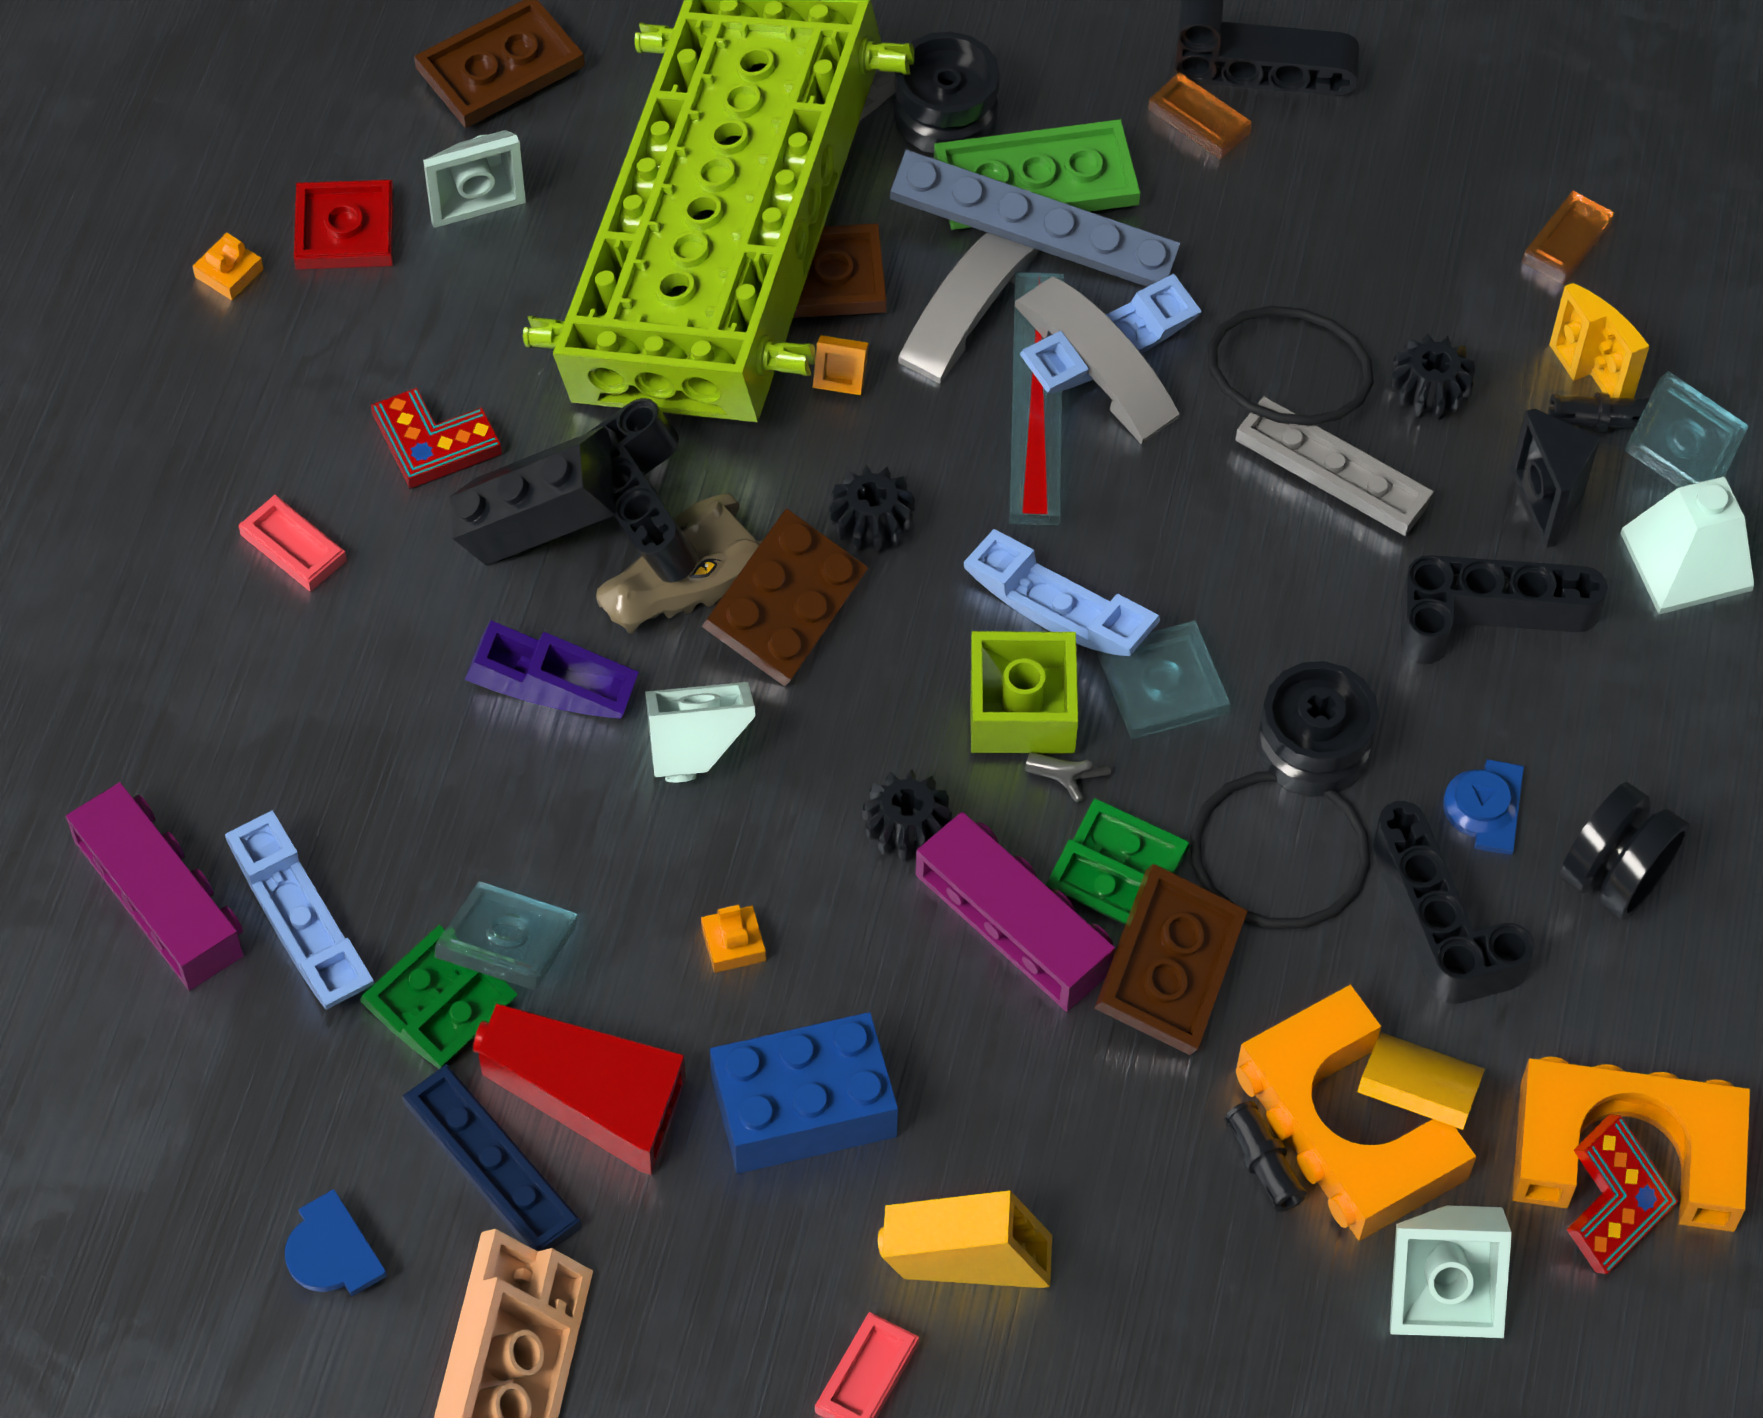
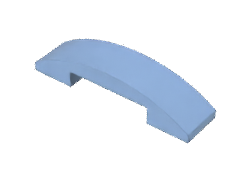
M1172 274L1136 292L1130 303L1106 314V316L1125 334L1140 354H1143L1188 325L1202 311L1175 274ZM1061 330L1023 349L1020 353V356L1047 393L1067 390L1093 380L1087 373L1089 368Z
M995 529L988 534L964 561L965 570L986 589L1018 613L1051 632H1076V644L1096 651L1119 656H1131L1160 622L1158 614L1118 593L1111 601H1108L1036 563L1034 549Z
M273 810L226 833L225 838L266 917L295 966L323 1007L327 1010L373 986L374 980L349 938L345 939L299 862L298 852Z

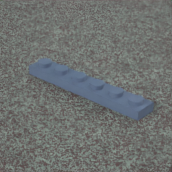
M905 150L890 191L889 199L1146 287L1169 276L1180 242L909 150Z

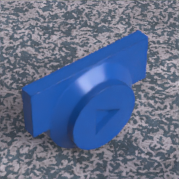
M1486 759L1484 770L1462 772L1448 784L1443 798L1444 813L1454 828L1463 834L1475 837L1474 849L1508 855L1513 854L1524 766Z
M334 1189L298 1209L304 1221L297 1225L289 1235L284 1252L288 1271L298 1284L318 1292L333 1291L345 1286L352 1297L387 1277L384 1267Z

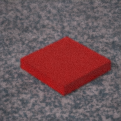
M364 180L296 183L295 269L393 266V181Z

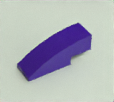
M490 620L479 641L465 680L526 702L568 712L621 719L639 672L544 631L539 640Z

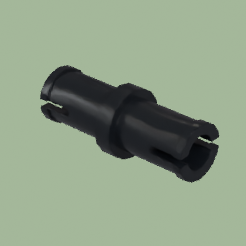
M1597 392L1594 397L1552 394L1550 404L1554 405L1555 408L1549 407L1548 414L1573 426L1592 427L1595 432H1606L1608 427L1650 430L1653 422L1652 420H1647V417H1654V406L1651 398H1610L1606 392Z
M1247 1101L1236 1105L1227 1112L1224 1121L1230 1127L1245 1153L1243 1163L1251 1174H1257L1277 1212L1287 1211L1296 1207L1305 1199L1307 1192L1301 1186L1285 1158L1287 1155L1286 1147L1280 1139L1273 1138L1254 1102Z

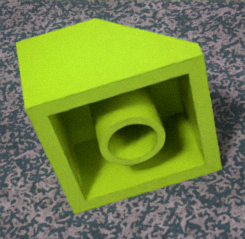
M972 631L971 753H1075L1078 729L1076 632Z

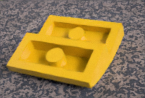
M1575 283L1564 287L1549 344L1573 381L1591 375L1601 391L1608 393L1610 398L1634 399L1650 346L1637 329L1602 298Z
M1381 1032L1370 1055L1357 1092L1463 1130L1485 1068Z

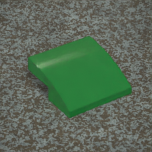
M1094 798L1074 839L1068 840L1046 886L1050 890H1059L1067 898L1125 925L1145 871L1152 864H1156L1176 874L1190 849V844L1178 836Z
M439 924L362 995L360 1002L409 1047L440 1069L475 1037L482 1021H490L496 1004L508 1006L518 994L481 957L475 960Z

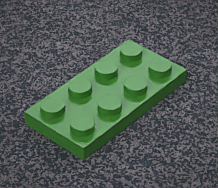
M1121 119L934 143V159L1089 212L1139 205L1140 190ZM949 220L951 230L970 228V226Z

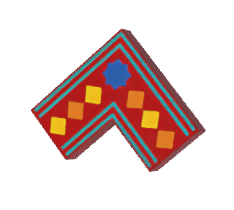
M417 388L371 404L372 415L409 489L502 454L501 444L482 407L435 424Z
M1610 1114L1573 1150L1602 1194L1566 1229L1595 1273L1608 1274L1678 1202L1622 1116Z

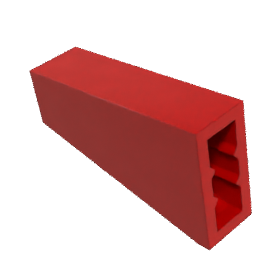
M496 1004L490 1021H482L480 1023L473 1044V1051L479 1054L482 1075L638 1171L652 1175L686 1080L684 1055Z

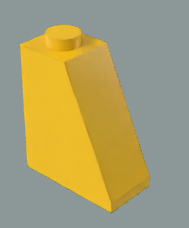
M1011 1190L885 1205L884 1227H881L878 1232V1248L882 1258L903 1279L1031 1288L1050 1287L1052 1234Z

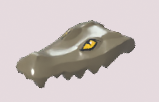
M720 494L696 502L675 518L697 552L698 560L694 570L686 578L678 582H664L656 575L641 555L625 571L607 580L597 588L596 599L598 605L608 613L611 621L623 626L631 634L636 632L637 627L642 622L650 618L654 619L660 613H664L667 618H671L681 611L686 615L691 613L699 603L711 607L723 597L763 540L756 541L734 517L739 511L740 504L731 494Z

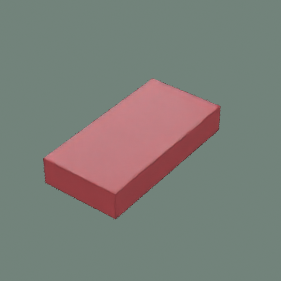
M277 495L272 496L238 525L240 535L310 592L347 561L345 550Z
M869 1312L815 1405V1413L823 1418H877L917 1349L919 1336Z

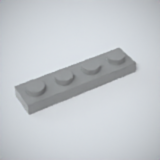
M1265 396L1258 402V405L1279 413L1295 414ZM1250 413L1237 429L1235 441L1405 537L1432 502L1433 490L1316 425L1277 423Z

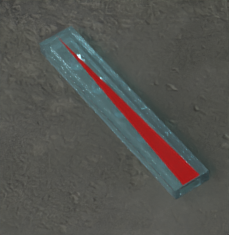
M1016 272L1014 305L1016 300L1052 276L1064 282V274ZM1015 306L1009 524L1059 526L1062 391L1047 393L1020 356L1023 349L1044 338Z

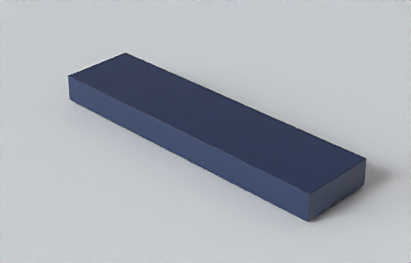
M447 1064L402 1096L404 1105L523 1244L536 1251L554 1249L582 1228L581 1220Z

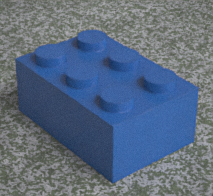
M870 1012L709 1048L711 1079L736 1174L897 1137L898 1107Z

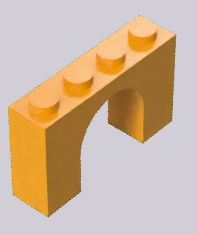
M1350 984L1242 1043L1236 1076L1243 1090L1250 1097L1256 1095L1266 1109V1118L1274 1134L1280 1140L1287 1139L1298 1154L1297 1162L1305 1178L1312 1184L1318 1183L1329 1198L1328 1206L1336 1222L1343 1228L1349 1227L1358 1241H1361L1469 1180L1476 1155L1454 1126L1434 1119L1394 1141L1379 1145H1363L1345 1140L1333 1133L1322 1122L1315 1110L1312 1092L1328 1076L1372 1053L1381 1030L1379 1022Z
M1558 1057L1529 1058L1520 1085L1512 1201L1568 1209L1577 1185L1578 1157L1573 1150L1579 1145L1580 1134L1588 1126L1601 1119H1605L1609 1114L1637 1118L1653 1125L1671 1141L1676 1149L1681 1165L1679 1225L1735 1232L1745 1211L1750 1089L1734 1087L1730 1082L1718 1079L1698 1082L1679 1079L1676 1075L1667 1072H1654L1647 1075L1626 1072L1622 1068L1610 1064L1590 1067L1569 1064L1566 1060Z

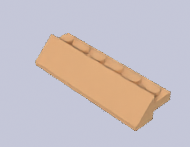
M498 1229L481 1232L434 1418H558L593 1270L553 1248L536 1251Z

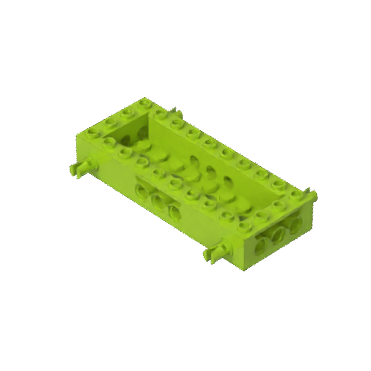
M684 0L674 28L666 25L639 23L641 33L635 32V48L637 53L664 55L565 321H560L558 319L528 316L531 328H523V341L527 348L554 349L553 356L571 403L623 408L636 399L647 398L654 401L664 413L758 422L775 370L783 373L802 374L803 376L811 375L809 364H815L814 345L810 343H788L785 341L876 69L883 72L909 75V65L914 64V47L912 43L881 42L871 0ZM727 137H741L737 142L733 144H720V142H725ZM701 211H715L709 218L703 220L693 219L694 216H699ZM673 287H688L681 295L673 297L666 295V293L673 290Z

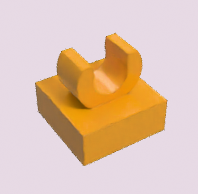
M227 232L193 265L195 278L230 300H233L264 270L262 258L245 248V244Z
M820 335L817 342L812 388L861 395L864 389L869 343Z
M739 904L718 909L717 914L701 917V928L714 973L766 961V950L753 905L740 908Z

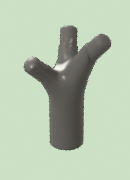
M1030 752L1025 771L1060 782L1067 788L1075 803L1082 801L1084 798L1076 783L1077 779L1111 774L1109 765L1093 766V762L1089 759L1080 762H1069Z

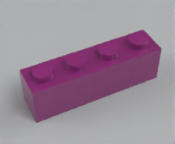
M121 782L65 815L75 844L189 991L243 957L238 936L244 931L236 915L227 905L219 909L211 899L214 891L204 874L198 868L191 872L182 862L185 855L181 846L169 831L162 835L153 825V822L156 821L155 815L140 794L132 798Z
M962 811L917 849L916 876L1063 1010L1068 1012L1106 978L1115 953V947L1109 935L1097 924L1089 925L1075 912L1070 900L1062 892L1056 889L1051 891L1036 877L1034 869L1024 858L1018 855L1013 857L999 844L996 835L987 825L982 822L975 823Z

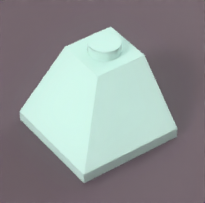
M503 130L489 135H480L457 143L423 160L430 215L434 228L526 203L520 142L517 135L512 132Z
M1725 476L1677 488L1625 525L1621 530L1620 534L1659 615L1753 591L1754 578L1745 516Z
M739 682L645 691L654 776H665L667 782L679 783L694 780L696 773L708 772L755 717V706L749 683Z
M1446 1205L1396 1224L1390 1334L1504 1338L1512 1232L1502 1207Z

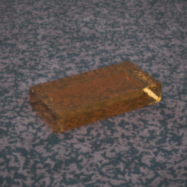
M1180 72L1149 99V111L1219 159H1222L1251 131L1252 121Z
M1572 191L1525 250L1522 263L1564 285L1610 226L1614 212Z

